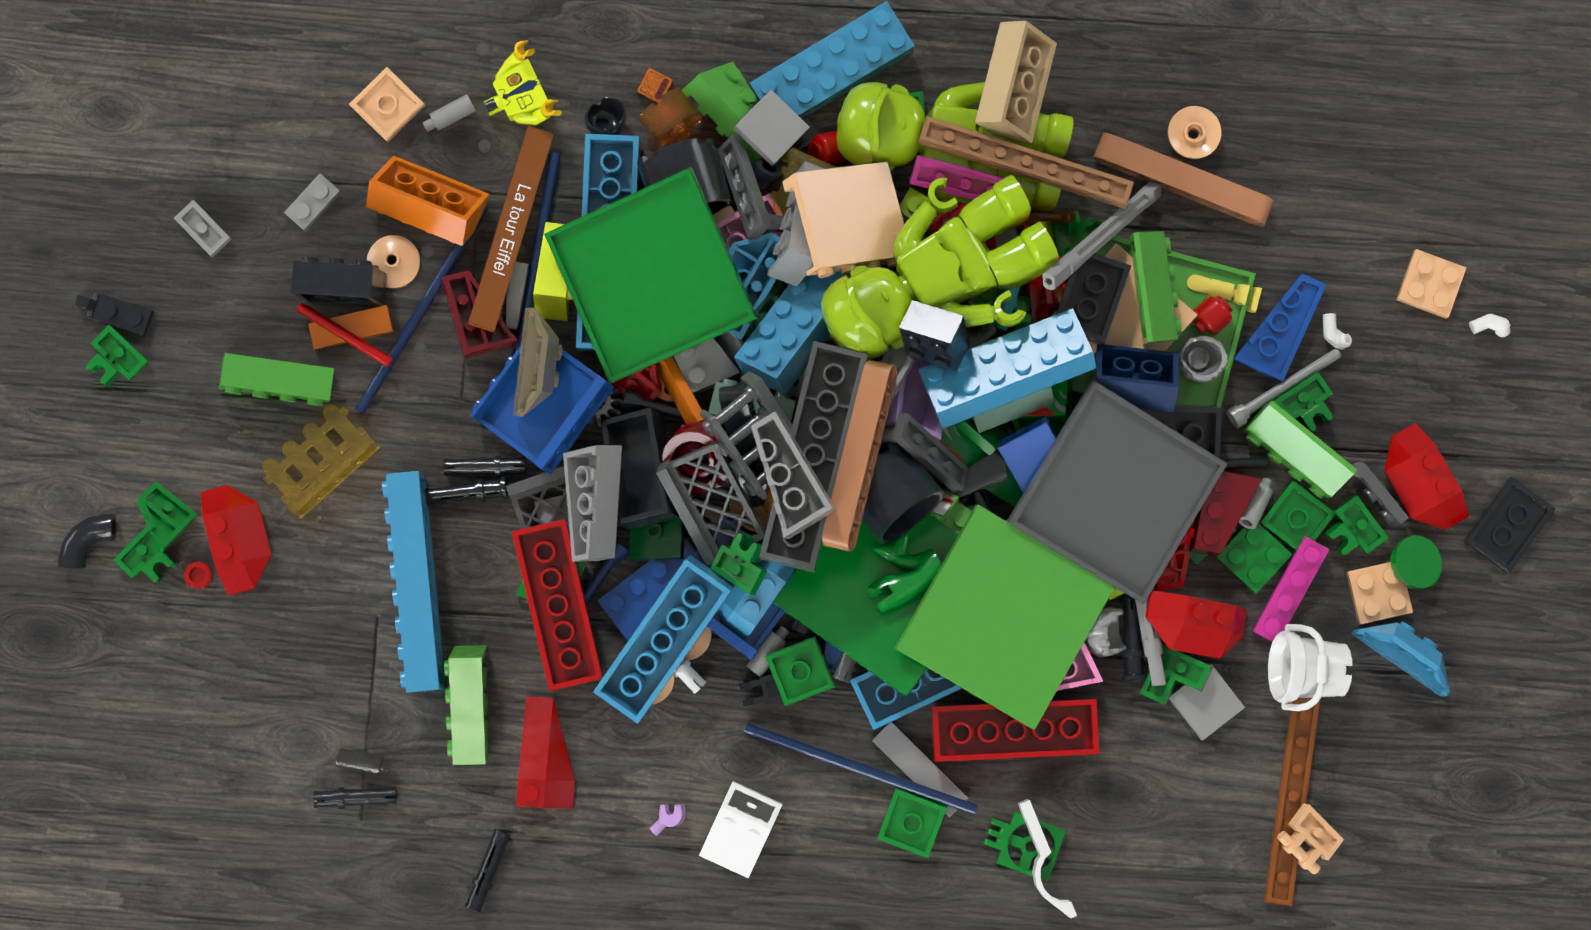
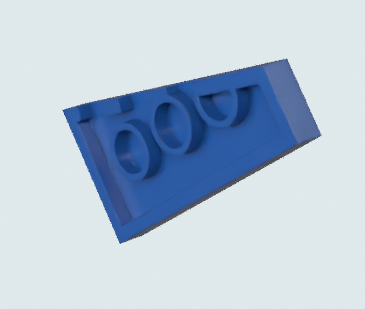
M1301 274L1234 357L1233 361L1279 382H1283L1326 284Z
M685 537L683 559L650 560L597 600L627 641L630 640L684 560L695 552Z

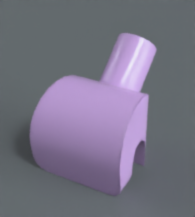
M669 804L660 805L659 819L649 829L658 836L666 826L673 827L681 824L686 817L685 805H675L673 814L669 811Z

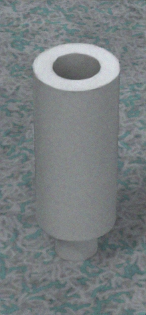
M466 94L430 113L431 118L422 123L427 132L434 128L440 131L474 113L476 110Z
M1263 478L1262 482L1259 483L1239 520L1242 526L1248 529H1255L1273 494L1271 489L1273 482L1270 479Z
M780 626L776 633L771 631L753 658L746 664V667L762 677L769 668L765 655L783 649L787 644L784 639L790 632Z

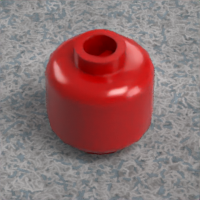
M837 131L815 135L809 144V157L817 166L828 168L841 165L846 161L838 150Z
M1219 295L1217 297L1207 296L1193 310L1197 314L1193 325L1203 335L1206 332L1211 335H1218L1231 323L1233 318L1231 314L1233 311L1232 307Z

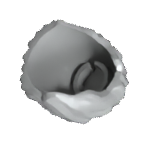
M1208 336L1192 337L1186 341L1179 352V367L1186 379L1199 384L1212 382L1225 369L1228 355L1222 342Z
M1113 607L1102 609L1084 641L1088 651L1093 655L1107 657L1126 649L1119 634V615L1123 614L1122 609Z

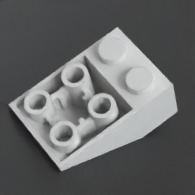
M733 781L699 856L749 878L782 807V803Z

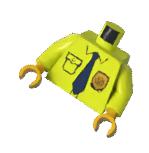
M528 40L519 41L515 45V51L505 60L495 76L493 86L498 95L484 101V104L490 116L505 109L510 121H515L518 124L538 125L551 116H560L562 111H553L554 104L559 101L547 99L529 59L525 60V57L532 56L535 53L534 48L525 51L524 46L528 43Z

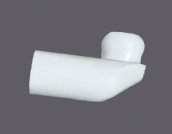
M1323 314L1324 339L1336 349L1343 350L1349 347L1352 343V338L1349 334H1344L1337 329L1336 314Z
M1487 314L1469 322V327L1473 334L1489 328L1495 330L1499 337H1506L1511 331L1509 321L1494 314Z

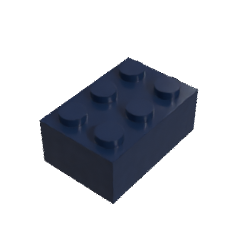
M1097 344L1095 353L1096 368L1093 369L1094 381L1139 409L1174 412L1179 390L1178 352Z

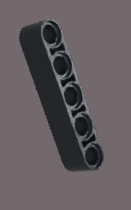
M740 384L720 387L719 401L721 410L745 392L744 388L747 386ZM753 400L725 422L728 437L757 414ZM753 431L735 445L742 457L756 446ZM760 457L748 466L755 477L764 470ZM738 476L739 483L752 508L772 506L773 496L768 482L762 485V488L768 495L763 500L757 495L751 496L743 486L745 480L742 476Z

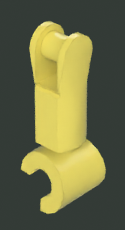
M1191 275L1187 280V286L1193 291L1214 297L1219 295L1223 299L1230 301L1234 297L1233 303L1238 305L1246 304L1250 285L1238 284L1237 289H1234L1235 284L1199 275ZM1252 287L1246 311L1256 312L1262 288Z

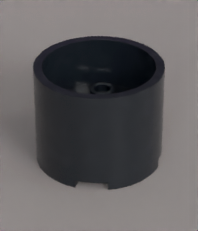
M712 138L706 139V143H699L696 139L674 143L657 149V152L650 159L644 156L637 161L644 188L692 167L712 214L730 206L733 202L716 144Z
M897 442L888 444L885 447L887 449L886 452L878 453L862 517L863 524L879 544L889 543L913 529L939 505L944 497V491L925 467Z

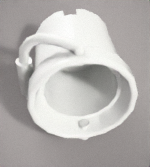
M1300 624L1285 625V631H1281L1275 636L1269 652L1268 681L1273 698L1282 703L1281 707L1283 710L1303 711L1316 705L1321 697L1345 696L1352 679V675H1346V666H1352L1350 649L1346 644L1323 641L1321 635L1312 627ZM1294 631L1309 633L1315 639L1302 638ZM1298 698H1312L1304 704H1288Z

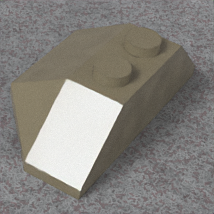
M525 308L513 410L514 416H525L553 393V388H557L559 382L556 362L561 359L562 345L559 344V338L536 308Z

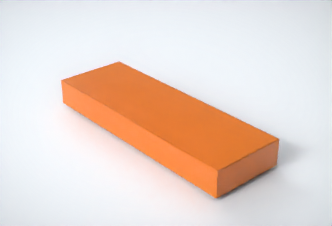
M387 305L329 318L361 339L394 332ZM315 322L308 323L315 351L347 343Z
M673 357L658 362L656 364L658 373L686 424L704 422L700 415L702 409Z

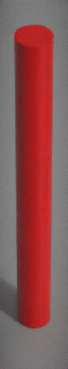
M301 302L297 307L296 311L379 363L386 367H389L392 357Z

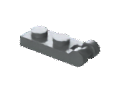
M1364 462L1351 464L1357 471L1350 479L1360 482L1364 487L1363 493L1371 503L1376 502L1381 509L1380 515L1388 524L1392 523L1394 526H1397L1409 518Z

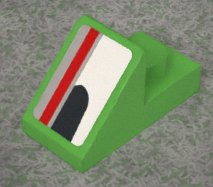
M944 491L942 501L930 515L959 534L972 511L959 502L958 496Z

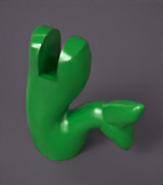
M909 534L900 536L893 546L879 545L873 548V551L885 559L894 562L899 567L913 570L911 572L883 576L869 585L867 591L871 598L888 588L893 592V594L877 604V608L881 613L904 604L927 589L942 565L932 549L914 555L908 554Z

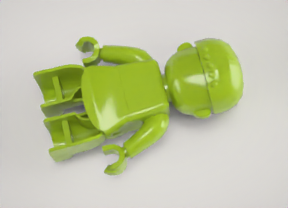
M878 82L862 83L851 89L844 99L838 116L836 139L838 150L852 164L864 165L888 162L890 172H892L895 167L904 166L911 162L919 151V156L1004 178L1013 175L1017 181L1022 182V189L1031 209L1051 211L1058 202L1061 192L1059 188L918 144L925 122V112L918 100L909 95L908 90L901 85L896 84L889 89L888 84ZM985 82L947 89L939 95L934 107L927 115L1058 158H1062L1066 154L1073 130V117L1057 113L1051 115L1039 113L1032 143H1024L988 132L975 123L978 110L966 108L980 103ZM940 191L935 195L943 202L955 198L957 202L967 205L972 201V199Z
M1010 175L995 183L992 189L969 202L957 217L952 218L936 233L922 240L925 232L937 216L936 212L946 213L957 208L958 205L955 198L947 202H941L935 197L939 191L945 189L948 178L934 180L928 190L927 202L924 201L897 233L893 242V254L897 261L896 271L899 277L887 268L857 266L851 270L850 278L846 275L839 278L824 292L821 301L822 316L829 334L837 345L841 348L868 354L867 360L880 357L888 352L889 348L887 346L889 345L897 350L902 348L904 344L899 327L912 300L963 315L966 327L993 323L994 319L1004 327H1011L1023 321L1026 316V312L1018 309L1014 314H1006L1001 309L1002 304L1011 300L1012 294L1009 290L1018 288L1043 275L1045 271L1058 261L1059 255L1052 238L1040 222L1023 230L1020 236L990 251L984 243L993 236L997 237L1029 219L1031 207L1015 177ZM997 288L1008 290L997 297L994 306H990V304L960 305V303L970 298L996 292Z

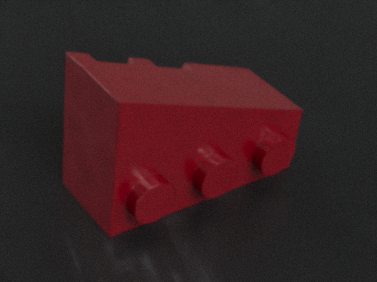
M469 270L442 277L441 284L464 360L516 345V337L510 332L500 315L494 332L468 324L479 284Z
M1222 472L1195 518L1194 537L1191 539L1189 552L1214 557L1223 552L1261 479Z

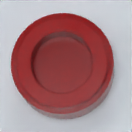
M193 562L185 569L184 579L190 587L203 589L212 582L213 571L206 563Z

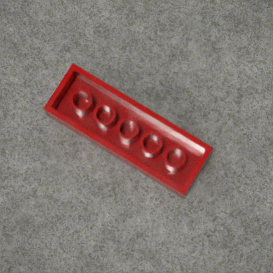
M567 518L512 531L549 691L602 679L604 674L577 562H572L570 530Z
M1096 699L1051 701L1035 730L990 704L931 707L933 761L935 762L1099 754Z

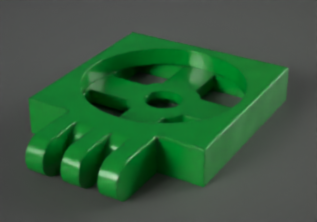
M1014 812L1010 824L992 818L990 823L1000 827L998 832L988 828L987 834L997 838L995 842L990 839H984L983 844L1000 850L996 863L1033 877L1032 870L1029 867L1032 858L1036 857L1038 853L1036 849L1033 852H1029L1025 847L1027 842L1033 841L1029 833V836L1022 838L1012 834L1017 827L1026 824L1022 814ZM1039 821L1041 829H1047L1054 839L1053 849L1050 848L1051 853L1046 857L1049 859L1048 863L1041 868V880L1048 882L1066 830ZM1008 845L1020 848L1022 856L1018 865L1014 864L1008 853Z

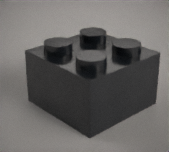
M912 300L899 327L906 355L918 362L926 361L933 363L940 369L946 370L949 368L957 371L970 345L964 316Z

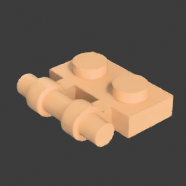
M1304 803L1288 823L1295 831L1292 836H1289L1285 831H1282L1277 836V839L1282 843V848L1288 854L1292 853L1298 859V864L1304 870L1308 869L1312 874H1316L1320 870V866L1316 863L1319 856L1323 860L1329 861L1344 840L1310 804ZM1303 841L1310 846L1307 852L1300 847Z

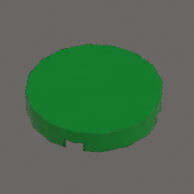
M1413 535L1400 540L1391 554V568L1399 582L1402 581L1407 585L1406 587L1409 589L1421 590L1432 586L1439 579L1442 571V558L1438 548L1432 541L1423 536Z

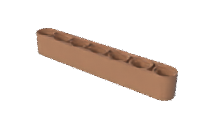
M1102 134L1093 159L1100 164L1145 182L1150 181L1161 184V188L1256 226H1265L1274 203L1272 198L1113 134Z
M868 360L864 365L831 501L837 510L826 517L822 534V544L824 546L852 551L856 545L897 379L896 365Z

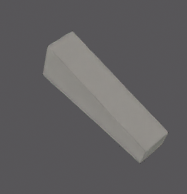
M515 262L506 291V326L511 331L518 332L530 267L526 263Z

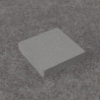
M770 90L733 129L773 166L810 127Z
M1214 667L1202 692L1183 685L1171 694L1169 698L1202 741L1245 708Z

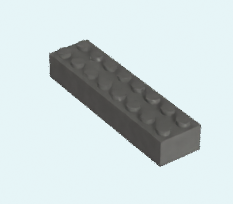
M813 341L791 433L831 499L863 368L868 361V354ZM773 500L759 557L764 561L815 573L822 548V534L826 517L787 539L783 536Z

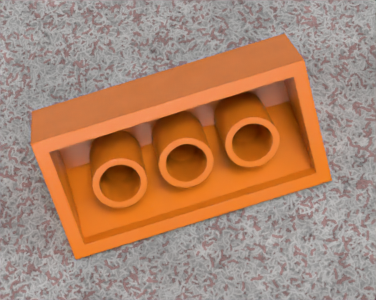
M393 155L369 181L366 207L397 219L402 223L424 230L429 234L449 240L451 243L463 246L474 233L489 199V194Z

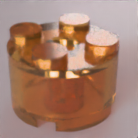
M674 88L660 97L662 99L656 105L654 103L650 104L639 116L642 126L659 148L671 145L675 139L678 142L683 141L691 134L689 128L696 126L703 120V116L680 88Z

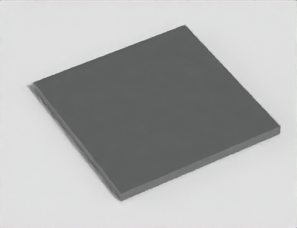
M1091 380L1007 522L1144 604L1228 463L1101 384Z

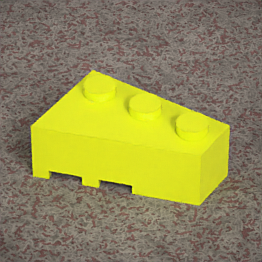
M546 222L544 234L564 224ZM543 234L533 292L534 306L544 319L568 321L570 300L573 299Z

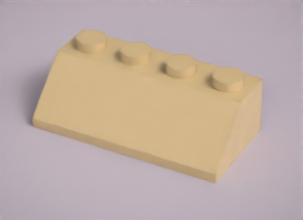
M1028 21L1000 23L975 120L976 124L992 134L1024 143H1032L1057 45L1056 42Z

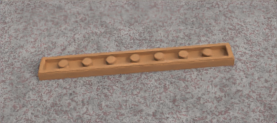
M926 116L918 144L1122 209L1127 207L1134 184L1133 181L929 116Z

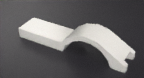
M1026 799L1017 803L1038 853L1032 870L1035 887L1042 897L1068 917L1073 918L1077 916L1071 901L1059 900L1050 896L1045 891L1041 882V867L1051 851L1030 800Z

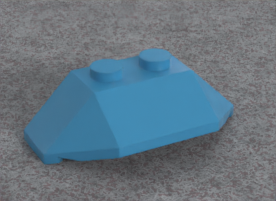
M774 233L762 235L756 240L746 239L735 242L729 249V253L756 314L776 281V278L767 275L769 266L773 265L778 257L773 252L775 244L779 242L780 237ZM751 322L728 333L741 340Z
M764 560L761 564H757L767 570V573L756 595H750L734 585L735 587L718 610L721 624L746 641L795 568Z
M1405 622L1400 624L1390 623L1356 629L1352 632L1351 635L1439 696H1447L1450 690L1443 654L1436 650L1438 645L1426 637L1423 640L1414 634L1416 630Z

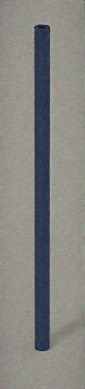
M557 152L550 153L514 354L521 346L525 308H533L534 305L533 292L545 223L549 222L561 158V154Z
M487 207L484 208L476 229L489 210ZM473 234L463 246L458 244L453 246L389 351L388 355L393 358L389 367L381 364L356 405L355 410L362 414L365 413L442 287V277L450 274Z
M749 723L746 725L744 734L969 814H976L977 804Z

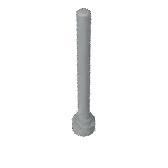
M1336 348L1246 405L1232 406L1226 410L1229 420L1237 429L1247 423V419L1250 418V414L1341 358L1340 351Z

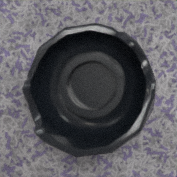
M604 96L596 104L591 103L584 117L586 128L592 134L618 135L626 122L624 104L618 99Z

